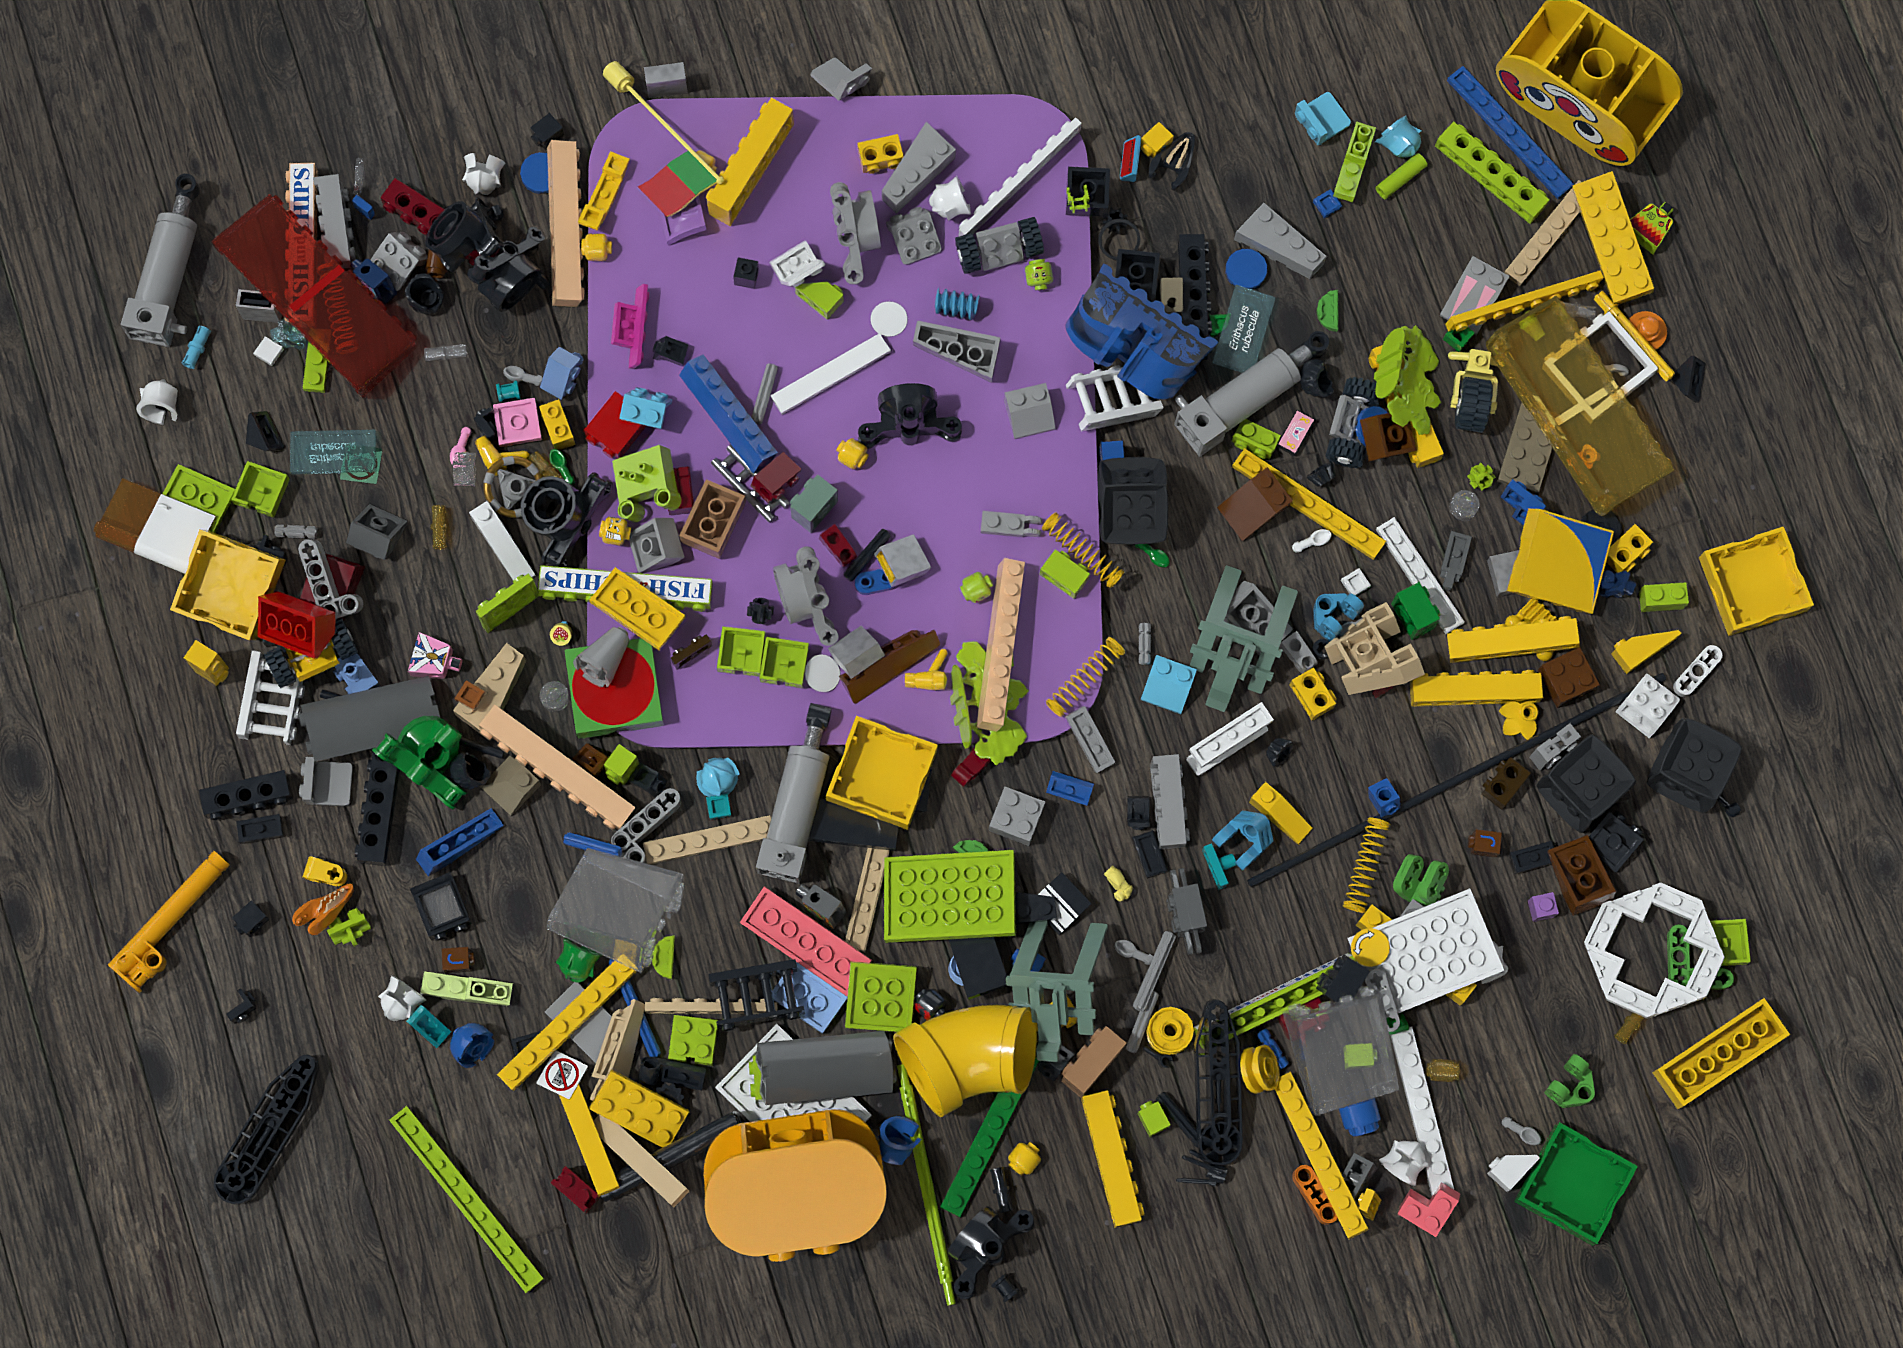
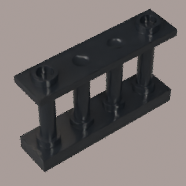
M796 959L709 974L711 987L715 986L718 989L723 1020L716 1021L717 1028L722 1029V1031L735 1030V1026L786 1017L788 1020L801 1018V1015L805 1014L804 1006L797 1007L792 981L793 972H797ZM780 975L783 977L788 1009L775 1011L770 983L772 976ZM759 978V981L762 983L766 1012L753 1015L748 983H750V980ZM737 982V985H740L745 1016L731 1018L726 987L730 983Z

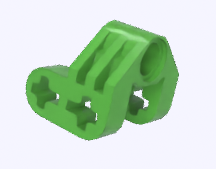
M1409 854L1405 857L1394 879V891L1403 899L1409 902L1414 899L1424 907L1437 902L1441 898L1440 894L1445 889L1443 885L1449 873L1447 863L1437 860L1431 862L1422 882H1420L1418 878L1424 867L1423 859L1420 856Z
M1573 1054L1564 1065V1069L1578 1079L1580 1083L1569 1095L1570 1091L1566 1086L1553 1080L1545 1090V1095L1561 1108L1587 1105L1595 1095L1592 1071L1588 1068L1589 1064L1580 1056ZM1578 1090H1586L1589 1095L1588 1099H1581L1578 1095Z

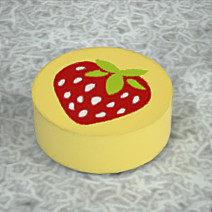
M558 623L551 629L550 638L556 645H566L572 638V630L567 624Z

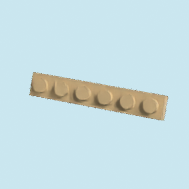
M1572 189L1505 270L1504 273L1509 275V279L1517 285H1522L1580 213Z
M769 815L644 842L643 847L647 865L762 841L763 838L766 839L771 817Z
M652 998L650 1002H645L646 1014H722L719 999H716V1002H707V999L698 998L694 999V1002H685V999L675 998L672 999V1002H663L661 998ZM738 999V1002H729L731 1014H744L742 999ZM760 999V1002H751L753 1014L766 1012L764 999ZM774 1003L775 1011H777L778 1004Z

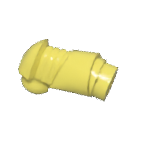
M1112 865L1104 875L1115 890H1117L1114 893V897L1121 902L1131 896L1133 887L1127 883L1121 870Z

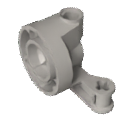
M837 182L831 186L830 195L835 206L832 214L835 225L838 226L837 236L839 243L849 247V254L843 264L844 277L849 284H858L863 279L860 253L881 249L871 190L858 192L857 198L851 200L848 186L845 183Z
M802 547L796 553L798 565L788 567L785 563L773 567L776 586L789 623L793 624L812 618L819 640L823 645L830 646L837 642L838 633L834 629L833 622L825 617L822 609L826 608L829 603V597L824 587L818 584L819 576L817 570L819 569L820 562L811 547Z

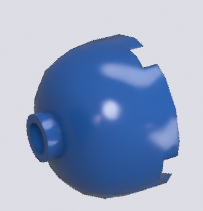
M469 1023L458 1027L454 1031L450 1042L451 1053L462 1067H473L476 1065L474 1062L479 1057L482 1061L491 1051L494 1045V1040L492 1039L494 1035L487 1028L477 1023Z

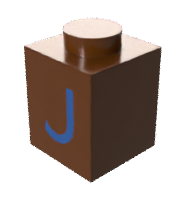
M1476 829L1468 838V848H1471V854L1497 857L1500 854L1502 832Z
M469 947L442 949V968L445 974L472 972L471 966L475 965V955Z

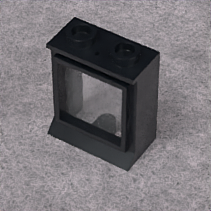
M451 872L410 888L428 937L431 940H443L448 937V933L465 931L468 929V925L472 924Z

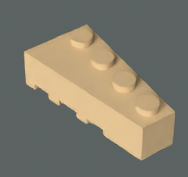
M506 643L473 684L485 691L476 709L473 711L458 703L453 710L455 715L480 733L479 724L492 707L496 705L503 710L505 705H507L512 689L516 685L526 663L524 655Z

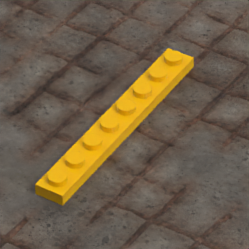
M1601 270L1451 316L1445 325L1448 332L1455 329L1459 332L1466 329L1468 325L1475 324V326H1478L1491 318L1498 320L1510 312L1517 314L1526 307L1536 308L1542 305L1543 302L1550 301L1552 303L1565 295H1568V297L1575 296L1584 289L1587 291L1594 290L1599 286L1598 284L1604 277Z
M1243 449L1232 465L1234 469L1249 479H1252L1268 467L1293 500V504L1290 506L1374 560L1386 541L1247 449Z
M624 951L497 1075L514 1091L641 967Z
M1289 1072L1281 1076L1275 1091L1347 1238L1352 1239L1369 1229L1292 1073Z

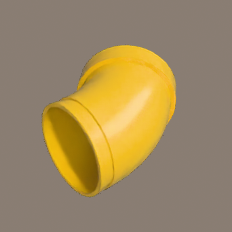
M984 1005L948 1012L920 1025L912 1023L895 1033L893 1040L898 1056L916 1090L929 1108L939 1117H943L962 1106L964 1099L987 1092L1023 1094L1029 1085L1034 1068L1037 1029L1036 1022H1032L1030 1007Z

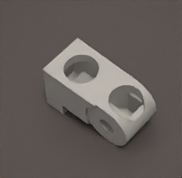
M1297 631L1280 643V649H1283L1282 651L1293 661L1300 673L1303 674L1318 664L1316 658Z

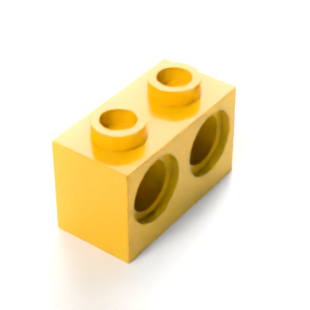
M898 134L857 143L863 173L874 174L885 168L896 169L904 157ZM895 151L896 154L894 156H888L886 152ZM868 155H874L876 159L870 161L867 160L866 157Z
M559 399L539 406L554 449L562 450L575 445Z
M1634 524L1610 547L1606 563L1616 573L1623 572L1624 570L1629 572L1636 565L1634 561L1638 557L1643 559L1651 551L1649 547L1653 541ZM1631 541H1638L1641 548H1635ZM1617 554L1623 555L1626 558V562L1619 561Z
M1314 667L1292 679L1289 684L1311 720L1330 711L1336 705L1334 693L1331 689L1327 690L1324 685V677L1319 671L1316 672ZM1311 680L1314 683V687H1305L1303 681ZM1322 698L1326 705L1322 707L1316 705L1315 699Z

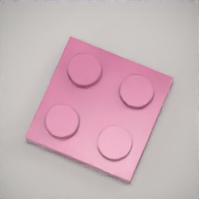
M535 398L493 405L500 447L542 440Z

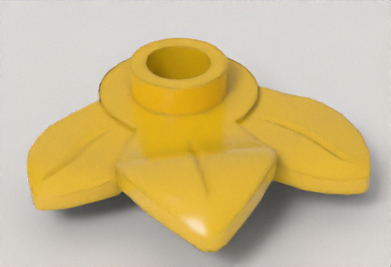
M1512 701L1504 704L1499 709V713L1506 717L1503 724L1504 735L1512 736L1521 732L1522 736L1528 740L1535 734L1537 729L1535 720L1538 716V708L1534 703L1523 702L1519 704ZM1526 708L1530 711L1529 716L1524 715Z

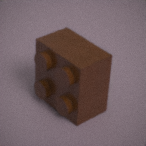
M1390 413L1360 420L1369 461L1417 451L1410 421L1402 427L1392 421Z
M1580 647L1542 664L1537 670L1538 673H1541V678L1557 708L1595 691L1599 686Z

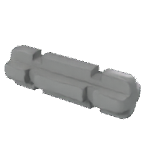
M277 524L275 526V535L277 537H285L286 535L289 538H305L307 536L308 538L315 539L317 537V528L315 526H307L305 528V526L287 525L285 527L284 525Z
M1150 623L1139 624V664L1148 665L1151 662V655L1149 654L1151 652Z

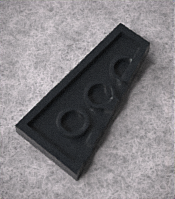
M1015 892V925L1057 920L1055 897Z

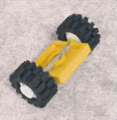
M340 618L335 623V634L318 658L314 659L285 648L289 657L287 659L280 646L264 653V657L276 683L281 689L296 682L292 667L298 680L301 682L340 664L333 648H336L342 660L357 654L358 651L343 619Z

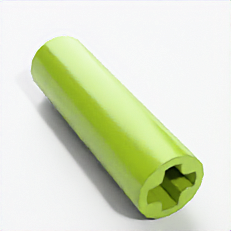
M1416 153L1375 187L1377 193L1383 199L1390 197L1427 167L1426 160L1422 155Z

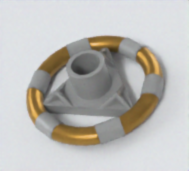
M519 456L501 458L493 463L486 472L483 482L485 498L497 513L510 518L522 517L521 508L516 510L509 509L524 496L525 491L533 482L543 476L536 465L526 458ZM519 464L526 467L536 480L500 468ZM496 472L505 508L492 495L491 485Z

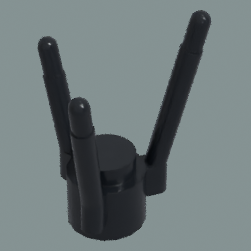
M1192 1149L1189 1150V1153L1202 1161L1182 1155V1159L1206 1168L1205 1176L1209 1179L1177 1178L1176 1182L1208 1184L1214 1187L1216 1182L1223 1184L1227 1174V1167L1210 1163L1200 1153Z

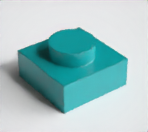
M728 794L706 797L710 820L731 816Z

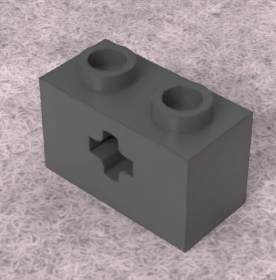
M1354 1153L1342 1176L1357 1205L1361 1193L1365 1192L1378 1167L1373 1162Z

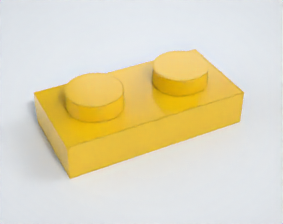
M1366 1188L1365 1193H1361L1358 1199V1209L1365 1218L1374 1220L1381 1199L1375 1191Z

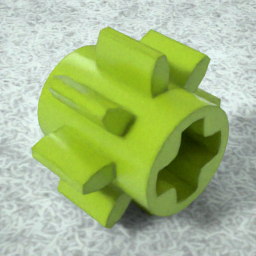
M1482 463L1471 467L1470 474L1467 475L1471 481V486L1474 489L1479 487L1481 491L1491 487L1493 479L1496 478L1492 473L1493 469L1489 465L1484 467Z

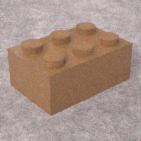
M706 479L679 535L680 542L720 559L746 504L745 495Z
M1107 1026L1103 1030L1097 1029L1090 1039L1092 1043L1089 1047L1084 1045L1077 1053L1076 1058L1078 1060L1075 1063L1070 1061L1062 1072L1063 1078L1061 1082L1080 1098L1087 1093L1126 1045V1042Z

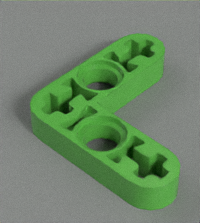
M1675 925L1667 933L1668 979L1678 983V980L1674 979V976L1678 975V968L1673 969V966H1685V969H1680V976L1685 979L1681 981L1680 985L1686 987L1694 968H1690L1689 943L1683 941L1687 929L1683 925ZM1679 930V933L1683 934V937L1679 939V945L1684 944V947L1677 946L1673 948V945L1677 944V937L1673 936V933ZM1675 951H1681L1684 954L1683 962L1679 963L1673 959ZM1720 968L1716 978L1723 974L1725 978H1728V981L1724 982L1723 985L1720 980H1714L1711 989L1722 990L1731 986L1734 979L1731 971Z

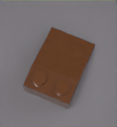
M1267 467L1217 508L1239 538L1244 541L1292 505L1293 500Z
M1588 835L1548 850L1563 897L1573 916L1613 900L1616 891Z

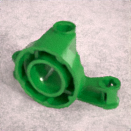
M422 716L413 719L403 728L398 740L386 733L384 735L385 738L378 747L372 749L373 752L384 761L393 764L403 771L414 783L425 787L446 806L454 810L457 801L462 795H466L467 792L443 772L449 768L450 762L458 754L459 741L462 734L446 720L437 716ZM435 742H438L441 745L439 752L432 757L425 758L426 751L430 747L435 746Z

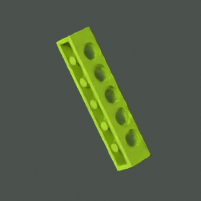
M1453 121L1437 139L1435 147L1529 224L1547 206L1550 199L1547 198L1544 191L1537 190L1532 186L1528 178L1521 177L1516 173L1512 165L1505 164L1499 159L1496 152L1489 151L1483 146L1480 139L1473 138L1467 133L1464 126L1457 125ZM1457 143H1463L1466 148L1458 147ZM1473 156H1479L1482 161L1474 160ZM1489 169H1495L1498 174L1490 173ZM1505 182H1511L1514 187L1506 186ZM1521 195H1527L1530 200L1522 199Z

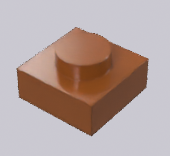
M465 681L455 700L474 711L483 698L485 691Z

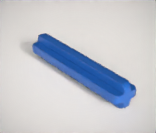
M570 832L563 837L564 844L614 859H618L622 855V848L620 846Z

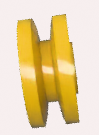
M1174 1007L1162 1008L1154 1013L1148 1022L1146 1030L1147 1040L1151 1047L1158 1053L1169 1056L1179 1054L1185 1050L1191 1042L1194 1032L1193 1023L1188 1014ZM1171 1026L1175 1029L1176 1034L1168 1036L1165 1034L1164 1028Z
M1265 1044L1256 1048L1244 1049L1241 1054L1240 1067L1243 1081L1249 1091L1257 1094L1264 1090L1272 1091L1276 1089L1279 1084L1280 1073L1273 1050Z

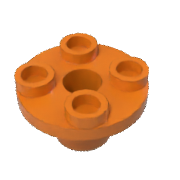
M1642 311L1629 318L1633 326L1655 350L1663 345L1667 337V327L1660 316L1653 312Z

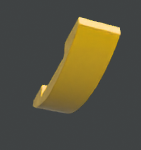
M610 151L602 168V175L588 205H585L580 215L578 224L594 230L600 228L616 198L630 158Z

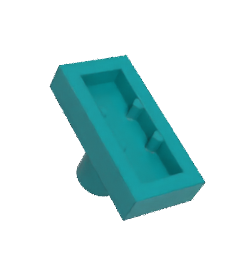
M1212 843L1204 846L1202 852L1218 890L1223 889L1228 885L1223 870L1236 866V860L1232 853L1218 858Z
M422 1005L406 1021L436 1048L451 1033L445 1025Z

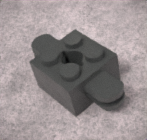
M1180 868L1178 872L1181 887H1179L1176 871L1170 870L1173 889L1168 895L1166 903L1168 911L1173 913V920H1171L1172 931L1177 933L1178 938L1184 937L1188 955L1193 954L1191 935L1196 953H1201L1198 934L1204 933L1207 923L1198 884L1187 885L1184 868Z

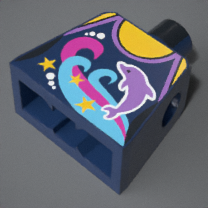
M356 259L351 263L350 269L353 271L352 273L358 285L382 308L397 295L389 275L370 259H365L363 262Z

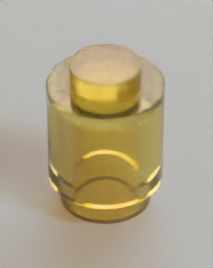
M1432 1059L1431 1063H1427V1076H1430L1431 1081L1453 1082V1080L1459 1079V1063L1454 1062V1060Z

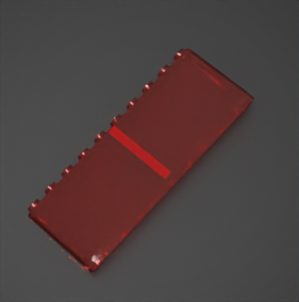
M269 194L211 242L214 248L221 255L224 254V257L364 398L418 347L415 343L417 338L411 331L407 330L405 332L400 327L402 323L395 315L392 317L386 312L387 307L380 300L376 302L371 297L373 293L365 285L361 287L356 282L358 278L352 271L348 270L346 272L341 267L343 263L336 255L331 257L327 253L328 247L321 240L316 241L312 237L314 233L306 225L302 227L297 222L299 218L293 211L289 210L287 212L282 207L284 203L277 195L272 197Z

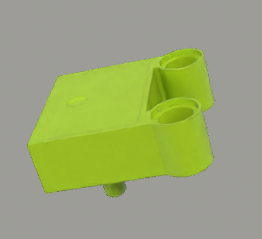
M657 445L612 461L619 500L618 514L621 518L635 523L640 522L644 518L645 509L638 502L654 497L655 503L660 507L671 511L678 509L681 504V496L677 493L669 448Z

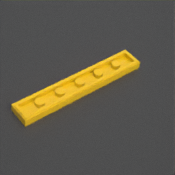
M578 1083L570 1099L559 1096L597 1194L600 1197L620 1187Z

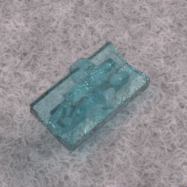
M284 319L278 321L279 327L270 330L274 343L280 342L284 348L292 346L298 350L304 348V344L301 341L305 340L309 334V329L304 323L298 322L293 325Z

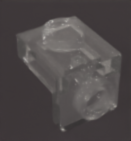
M455 453L453 460L454 485L475 486L476 453Z

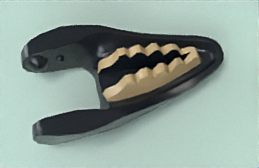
M1185 132L1161 150L1151 161L1148 177L1151 179L1155 177L1159 167H1167L1175 171L1178 177L1171 183V189L1175 191L1188 175L1195 145L1194 134Z

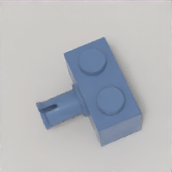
M558 347L548 359L540 388L561 400L567 393L570 395L576 386L574 380L580 372L579 365L583 363L581 354L577 352L570 353Z
M358 654L344 660L339 658L340 664L334 666L336 669L333 673L340 682L342 680L346 682L348 686L345 690L348 694L381 687Z

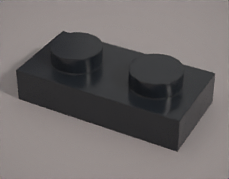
M280 814L236 821L240 844L284 837Z
M1552 841L1510 852L1509 856L1515 874L1552 864L1548 854V850L1554 848Z

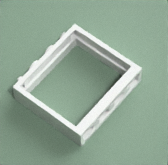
M1610 312L1605 315L1599 314L1592 321L1593 325L1589 328L1585 326L1576 333L1577 337L1574 340H1566L1560 346V351L1556 354L1551 352L1544 358L1545 362L1542 366V369L1574 406L1579 404L1583 408V411L1580 413L1590 425L1651 378L1658 370L1657 366ZM1607 324L1645 369L1592 410L1554 364Z

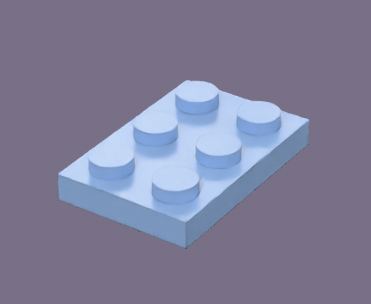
M796 962L797 972H793L794 975H792L797 1007L804 1006L805 1012L804 1015H801L800 1019L823 1034L846 1002L847 996ZM782 977L772 990V995L775 1002L788 1009Z

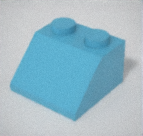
M1156 655L1141 700L1181 714L1197 669Z

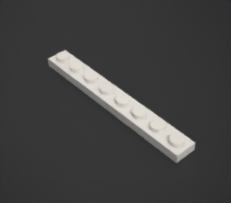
M1074 118L1071 122L1067 121L1057 136H1051L1046 142L1047 145L1042 150L1038 149L1032 155V160L1028 164L1023 163L1017 170L1018 173L1013 178L1009 177L1003 183V188L999 192L997 190L994 191L984 206L981 204L976 208L973 217L969 220L965 219L960 224L959 236L970 233L973 235L1081 131V122L1077 118Z
M1409 1027V1030L1390 1036L1417 1141L1421 1144L1426 1158L1425 1162L1428 1163V1166L1425 1167L1431 1195L1433 1196L1441 1182L1452 1189L1454 1187L1413 1028Z

